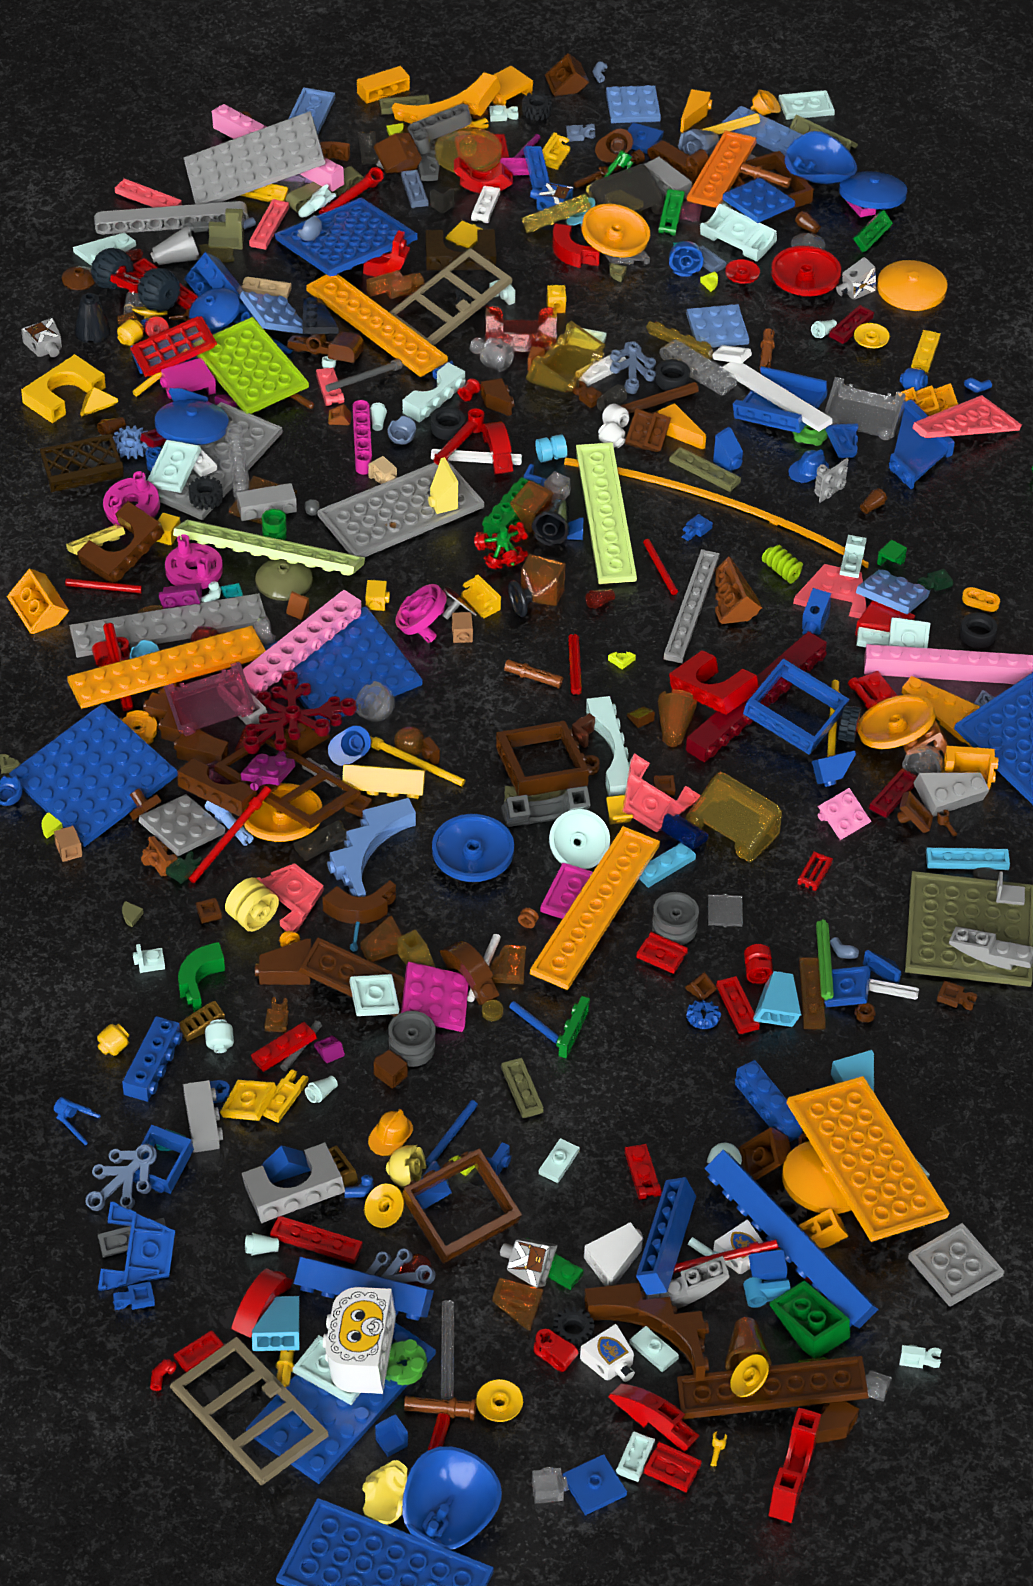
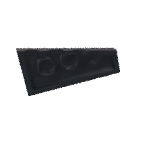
M316 297L303 298V334H338V326L323 301Z

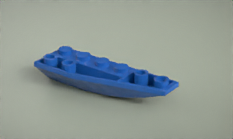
M205 252L185 276L186 282L197 296L215 288L232 290L240 300V310L233 322L237 324L251 317L255 319L240 299L242 291L244 292L242 287L219 258Z

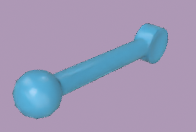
M360 922L355 924L353 943L350 944L352 952L358 950L357 938Z

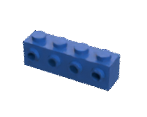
M155 1017L122 1082L124 1095L148 1102L151 1095L156 1093L160 1077H164L168 1061H172L176 1045L181 1043L183 1033L180 1032V1023Z
M754 1060L737 1068L735 1085L766 1124L787 1135L789 1142L799 1138L803 1129L787 1105V1099L759 1064Z

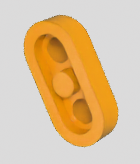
M973 587L966 588L963 591L962 601L966 605L988 612L998 610L1000 598L996 594Z

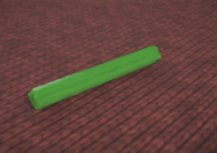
M822 919L816 923L821 997L828 1001V999H832L834 996L829 925L826 920Z

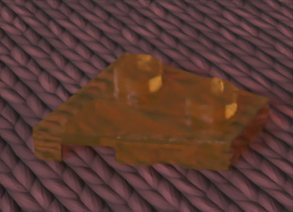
M390 916L360 942V948L366 959L372 962L406 951L407 944L393 917Z
M505 945L502 948L500 955L493 960L490 968L494 975L491 977L493 983H524L526 946Z
M499 1278L493 1294V1302L524 1328L531 1330L543 1295V1289Z

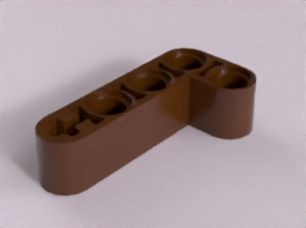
M660 140L648 148L647 151L650 159L653 160L660 157L688 178L692 184L695 183L709 159L708 154L703 149H699L689 156L664 140Z

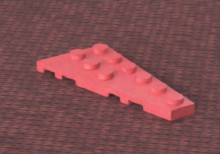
M981 395L916 421L912 428L922 437L935 438L1019 431L1022 424Z

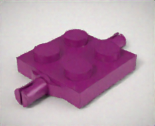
M279 751L276 756L257 754L241 772V779L243 781H251L250 788L252 790L255 789V791L263 784L279 785L295 767L294 759L286 758V754L283 751Z

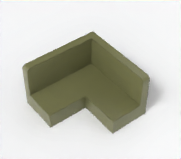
M226 208V222H209L208 248L243 250V209Z

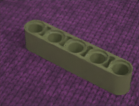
M352 166L343 169L344 185L333 192L330 191L336 194V197L342 195L364 179ZM315 182L309 183L289 192L285 201L289 202V206L298 213L300 208L322 186Z

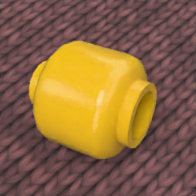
M132 319L125 321L117 329L118 340L123 345L131 346L136 344L144 336L142 324Z
M110 1024L98 1034L97 1040L100 1044L97 1047L104 1055L109 1053L116 1056L129 1044V1034L119 1024L116 1026Z

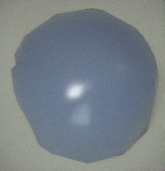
M313 215V217H310L305 222L303 229L298 230L299 234L297 236L305 241H313L322 231L321 220Z
M401 416L396 421L392 420L387 430L388 437L395 444L405 445L410 443L416 434L415 422L407 416Z

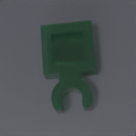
M945 569L928 573L927 578H919L917 584L924 585V588L929 591L931 588L939 591L952 587L953 580Z
M189 852L185 860L179 857L166 868V874L182 884L195 871V868L200 865L202 858L199 857L193 860V852Z

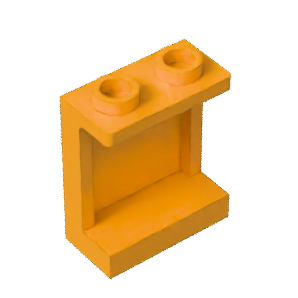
M509 66L494 74L498 76L501 89L492 100L495 105H506V100L521 92L526 96L528 93L532 94L533 80L513 66Z
M946 746L942 773H981L990 790L991 782L995 783L996 771L994 769H998V757H995V749Z

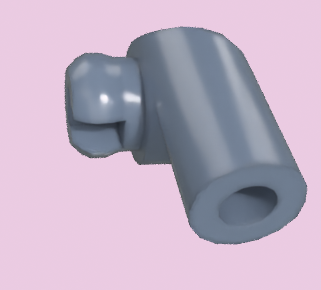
M603 61L598 62L592 71L600 83L605 80L602 72H605L604 68L607 69V64Z

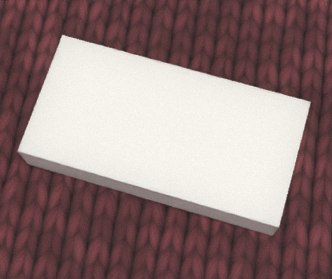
M725 345L719 347L712 354L713 360L743 363L752 355L751 349Z

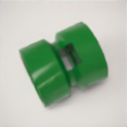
M270 509L263 513V536L286 540V515L283 511Z

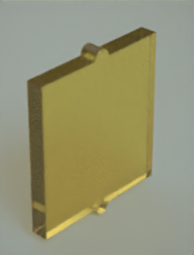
M208 244L199 245L200 257L206 252L219 258L222 263L234 262L233 249L231 247H209Z

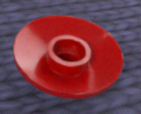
M740 259L730 262L725 268V274L733 282L746 284L758 279L760 269L754 262Z

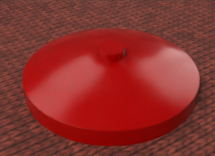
M794 246L781 251L775 256L772 262L771 275L775 283L789 293L800 296H817L833 290L838 285L841 278V265L836 257L826 250L813 246Z

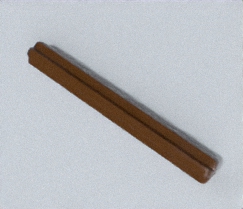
M692 382L620 406L624 407L631 414L636 409H647L697 393L699 386L696 382Z

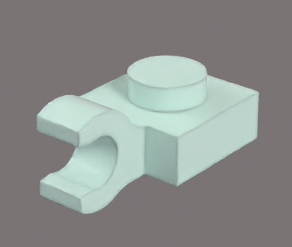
M902 1345L899 1365L917 1368L929 1365L933 1368H938L940 1360L934 1359L933 1356L940 1357L941 1349L931 1348L925 1352L926 1348L916 1345Z

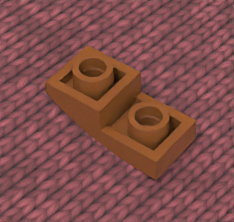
M320 142L325 158L329 160L331 158L349 160V143Z

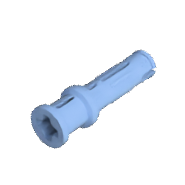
M209 801L206 802V811L211 812L219 823H223L230 829L236 821L232 813ZM243 826L235 834L244 846L247 845L245 840L248 844L253 840V836Z

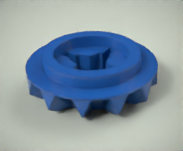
M704 999L701 1002L695 1000L692 1005H689L686 1014L689 1023L700 1029L714 1027L718 1024L721 1015L718 1006H715L712 1001L705 1002ZM702 1010L706 1012L705 1019L701 1014Z

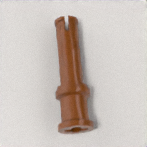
M406 1396L404 1411L449 1414L450 1418L453 1419L457 1416L468 1417L470 1420H474L476 1399L464 1401L457 1400L456 1397H452L450 1400Z

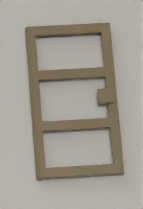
M469 248L389 313L434 346L512 283V278ZM468 257L500 279L482 295L450 272ZM443 277L475 299L470 304L464 299L456 305L460 312L454 317L422 295ZM414 300H417L446 322L428 338L396 315Z
M237 1337L170 1385L172 1391L260 1485L268 1482L329 1436L328 1431ZM236 1351L255 1371L203 1408L184 1387L229 1354ZM263 1379L266 1382L262 1386L265 1394L270 1398L278 1394L285 1403L233 1440L211 1415L257 1381ZM293 1410L313 1432L263 1469H260L241 1448Z

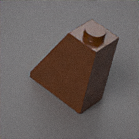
M311 938L261 954L259 956V963H255V976H259V984L310 985L311 978L300 973L299 970L311 950Z

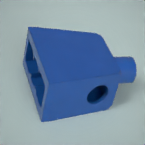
M815 588L812 589L803 613V635L808 631L812 634H821L830 615L831 593Z

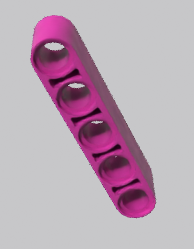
M357 400L353 403L355 469L357 473L365 475L369 473L368 464L372 462L370 412L367 401Z

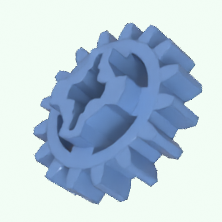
M126 426L125 430L120 428V432H114V442L121 458L127 456V459H130L133 456L137 459V455L143 457L144 452L146 453L147 449L150 448L140 440L141 433H144L143 427L136 429V426H133V428Z

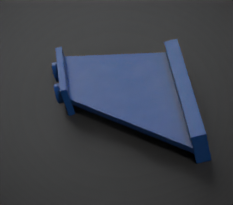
M912 400L905 402L895 452L891 454L889 463L890 470L910 489H913L914 483L943 456L946 458L952 456L955 444L949 436L925 438L912 428L914 422L929 417Z

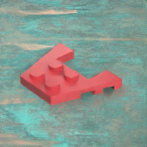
M824 564L794 597V604L806 606L812 589L815 588L831 593V598L853 602L849 616L860 618L867 609L865 597L856 593L857 587L863 582L862 572L859 573V578L839 575L841 567Z
M634 754L630 761L623 812L633 815L634 819L657 833L693 805L701 795L685 786L677 800L669 797L641 779L650 763Z
M295 863L271 872V875L268 877L257 878L279 898L282 904L291 910L288 915L280 920V926L286 931H294L296 933L324 891V885Z

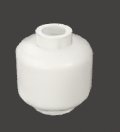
M610 404L605 408L602 420L604 423L615 422L623 429L629 422V413L620 405Z
M615 422L604 423L598 431L599 440L602 443L613 442V448H619L625 442V431Z

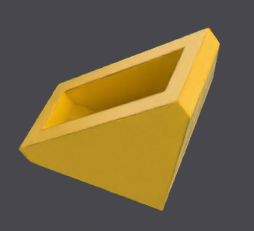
M93 387L85 396L80 415L83 417L114 406L118 403V399Z

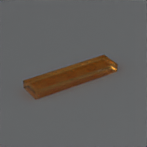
M800 958L803 1028L825 1029L824 998L821 997L818 958Z

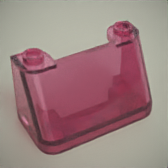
M240 662L230 664L231 669L228 672L223 669L222 673L186 685L180 683V687H174L173 683L164 686L180 734L184 733V736L194 734L197 729L240 715L241 717H246L253 714L252 711L255 709V704Z

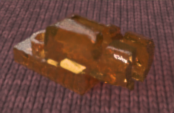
M399 270L367 279V294L371 297L386 292L390 299L411 295V292H415L421 285H424V279L420 273L402 276Z

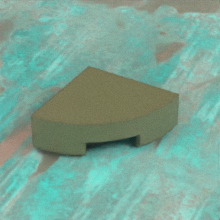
M610 263V275L615 280L622 282L627 272V267Z
M0 754L2 774L10 773L21 765L18 760L9 757V755Z
M127 901L124 902L122 907V914L126 924L133 927L143 915L142 908Z

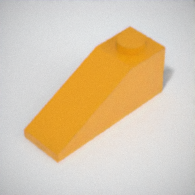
M691 89L681 118L680 132L684 133L707 115L708 109H712L713 100L710 99L711 92Z
M675 403L657 411V413L671 418L666 433L667 436L697 448L705 449L706 434Z
M832 1208L798 1225L821 1249L848 1237L841 1218Z

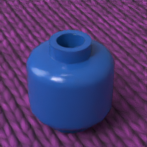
M907 368L900 376V383L905 390L914 387V390L918 391L926 388L928 376L922 369Z

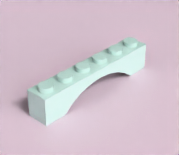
M610 696L587 699L586 714L590 713L595 717L594 730L605 738L613 752L614 759L606 771L605 786L608 797L625 795L630 762L627 760L628 749L623 746V732L620 733L619 731L620 720L615 717L616 705L612 704Z

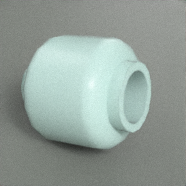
M213 1020L206 1027L205 1038L207 1047L214 1050L215 1053H224L233 1045V1027L226 1020Z

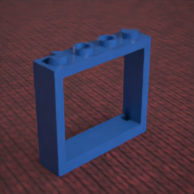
M782 659L747 701L743 714L810 755L841 717L845 705H848L849 698L796 667L794 664ZM781 677L835 710L815 736L760 703Z

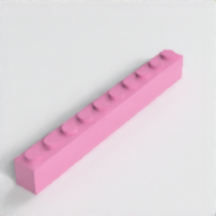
M225 104L212 111L213 128L233 139L266 128L265 125ZM325 158L326 164L300 173V175L321 186L328 184V189L332 192L344 185L343 167Z
M866 644L864 674L868 675L878 671L882 676H914L916 678L1016 684L1033 673V655Z

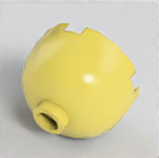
M417 1145L402 1146L393 1152L389 1162H387V1174L390 1175L391 1180L396 1186L404 1189L411 1181L416 1180L417 1182L422 1178V1169H426L425 1155L422 1148L417 1147Z

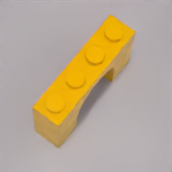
M74 354L21 389L23 404L51 423H54L66 415L65 401L52 393V390L63 385H73L81 388L86 393L93 387L102 391L106 388L105 374Z

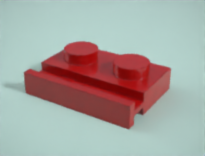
M650 932L649 937L646 938L638 950L637 958L674 974L683 961L684 956L687 955L688 948Z
M658 1442L656 1449L644 1468V1474L687 1493L698 1469L701 1467L702 1461Z

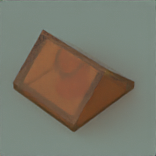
M531 480L524 485L510 502V505L529 533L533 531L532 524L534 518L552 502L554 493Z

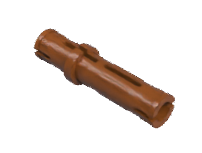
M743 163L741 166L742 170H740V173L752 176L754 179L762 178L767 182L786 189L790 186L791 182L789 181H791V178L764 170L760 166L755 167Z
M765 329L763 331V341H761L760 345L762 349L759 366L760 372L761 366L771 367L772 349L775 346L773 340L775 332L772 329Z
M507 659L504 671L520 675V678H530L560 688L562 685L563 676L533 668L527 663L514 662L510 659Z

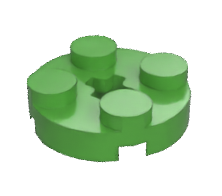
M807 424L800 433L793 432L796 442L813 444L815 446L822 445L828 435L825 430L826 428L818 432Z
M412 1339L392 1344L386 1379L388 1381H395L398 1385H409L418 1381L422 1377L423 1371L427 1368V1358L423 1348ZM402 1360H408L406 1366L398 1363Z

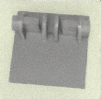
M848 458L832 469H828L824 464L817 468L814 492L819 496V503L830 498L836 491L844 488L848 470Z

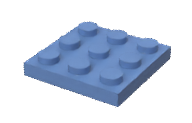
M655 86L606 87L611 123L660 121L661 115Z
M242 291L240 299L263 329L303 334V320L297 315L296 310L291 307L285 297Z
M738 304L687 309L686 315L697 349L721 347L722 345L749 344V336Z
M886 570L876 571L862 582L856 590V593L905 614H909L927 599L930 592L924 586L910 583L903 577L893 576Z

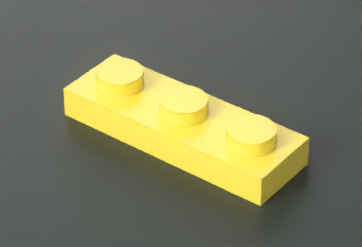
M115 524L67 543L66 547L69 552L77 555V552L89 540L101 547L106 541L120 539V536L124 535L125 531L122 526Z

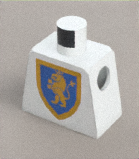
M746 1220L715 1240L713 1251L721 1253L750 1246L749 1243L757 1241L763 1243L751 1223ZM748 1256L726 1261V1265L738 1274H743L751 1268Z
M616 1324L581 1346L580 1359L605 1380H610L619 1375L624 1382H627L635 1374L630 1368L633 1364V1350Z

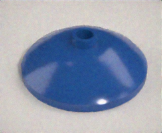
M227 288L208 290L199 295L192 303L189 310V318L193 319L197 316H202L210 331L222 329L229 325L238 315L240 300L235 292Z

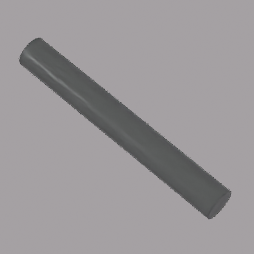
M316 1020L310 1028L316 1034L322 1027V1024ZM306 1046L288 1056L280 1065L281 1069L287 1071Z

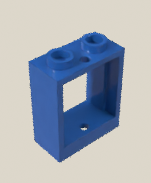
M151 1125L141 1145L150 1144L154 1147L157 1144L180 1153L167 1180L149 1174L148 1182H150L152 1189L160 1193L167 1192L171 1194L194 1150L192 1140ZM145 1153L143 1159H147L150 1154ZM140 1168L134 1172L133 1182L136 1184L140 1180Z

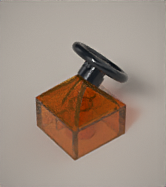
M532 554L528 555L521 569V585L515 580L510 581L508 585L510 602L518 616H526L528 611L527 604L531 602L557 606L564 592L565 563Z

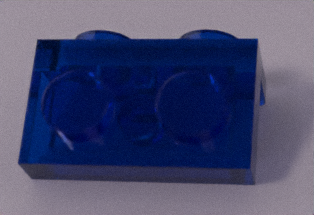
M667 813L664 816L661 830L688 848L694 850L707 841L708 833L678 814L672 816Z

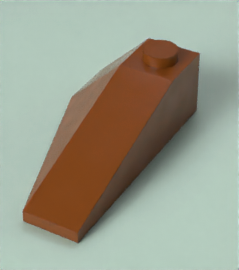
M728 557L716 568L718 593L715 594V599L718 601V606L715 607V612L719 622L722 624L749 621L759 613L762 606L732 558Z

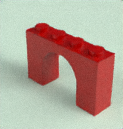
M703 650L669 673L672 690L725 715L749 699L759 688L756 674L745 669H741L724 682L704 684L705 681L719 671L716 657Z
M798 1407L792 1426L783 1468H779L773 1487L769 1511L770 1517L790 1523L793 1521L817 1441L821 1414Z

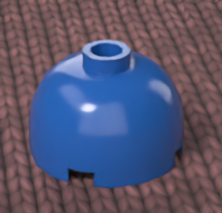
M691 241L678 242L669 253V265L673 272L679 276H692V273L699 272L703 266L702 251L696 243Z

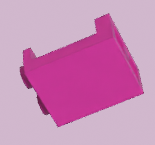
M201 358L161 369L162 377H160V383L163 388H166L169 399H172L169 388H181L190 392L205 388L209 395L216 393L215 378Z

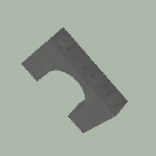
M584 786L567 789L559 797L542 801H528L527 795L508 797L501 810L504 825L512 827L557 820L565 812L579 809L588 810L591 805L588 788Z

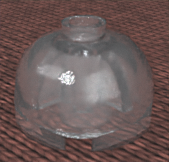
M373 681L371 685H364L356 698V704H358L356 712L360 717L372 722L385 720L392 713L395 704L392 691L386 685L377 681Z
M921 744L910 749L905 755L902 766L903 769L918 776L919 773H942L944 761L941 753L935 747Z

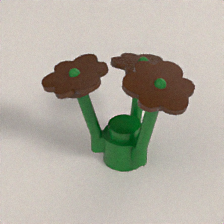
M620 150L616 159L609 167H599L604 177L600 176L598 178L594 176L595 180L610 190L607 178L614 180L613 170L619 165L624 168L626 165L623 183L614 185V187L622 191L633 192L632 189H629V185L626 184L630 168L633 164L630 161L632 156Z

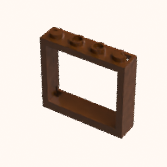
M780 151L745 162L755 167L760 166L767 171L776 169L780 175L791 178V181H789L791 182L790 186L795 192L788 194V196L795 200L793 208L812 203L814 189L805 179L788 171L785 165V156ZM739 173L732 188L735 189L744 185L745 183L742 179L750 176Z
M565 721L496 732V749L518 796H530L588 786V776L591 775L590 766L586 765L584 754L580 753L578 742L573 738L572 729L568 728ZM562 739L575 768L525 777L512 747Z
M480 1148L474 1152H465L461 1155V1159L455 1162L453 1160L446 1162L442 1169L436 1172L435 1170L429 1171L423 1176V1179L417 1182L416 1180L411 1181L409 1185L404 1187L402 1193L405 1204L443 1264L517 1224L522 1216ZM474 1165L505 1214L445 1246L415 1196Z

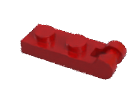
M641 1144L625 1147L624 1153L638 1199H646V1196L652 1195L654 1197L661 1196V1187L658 1183L647 1145Z

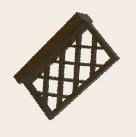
M112 434L40 449L51 492L123 477L124 467L122 461H120ZM110 441L111 445L108 450L99 446L101 442ZM90 445L93 449L90 453L81 450L82 447ZM72 449L75 453L72 457L64 454V451ZM96 449L105 453L101 459L93 456ZM54 453L57 456L52 461L46 458L45 454ZM78 453L87 457L83 463L75 460ZM109 455L115 458L116 463L109 464L104 460ZM60 457L68 460L65 467L57 464ZM90 459L98 463L96 467L92 468L86 464ZM71 463L80 466L78 471L68 469ZM53 467L62 470L59 475L52 476L50 471Z

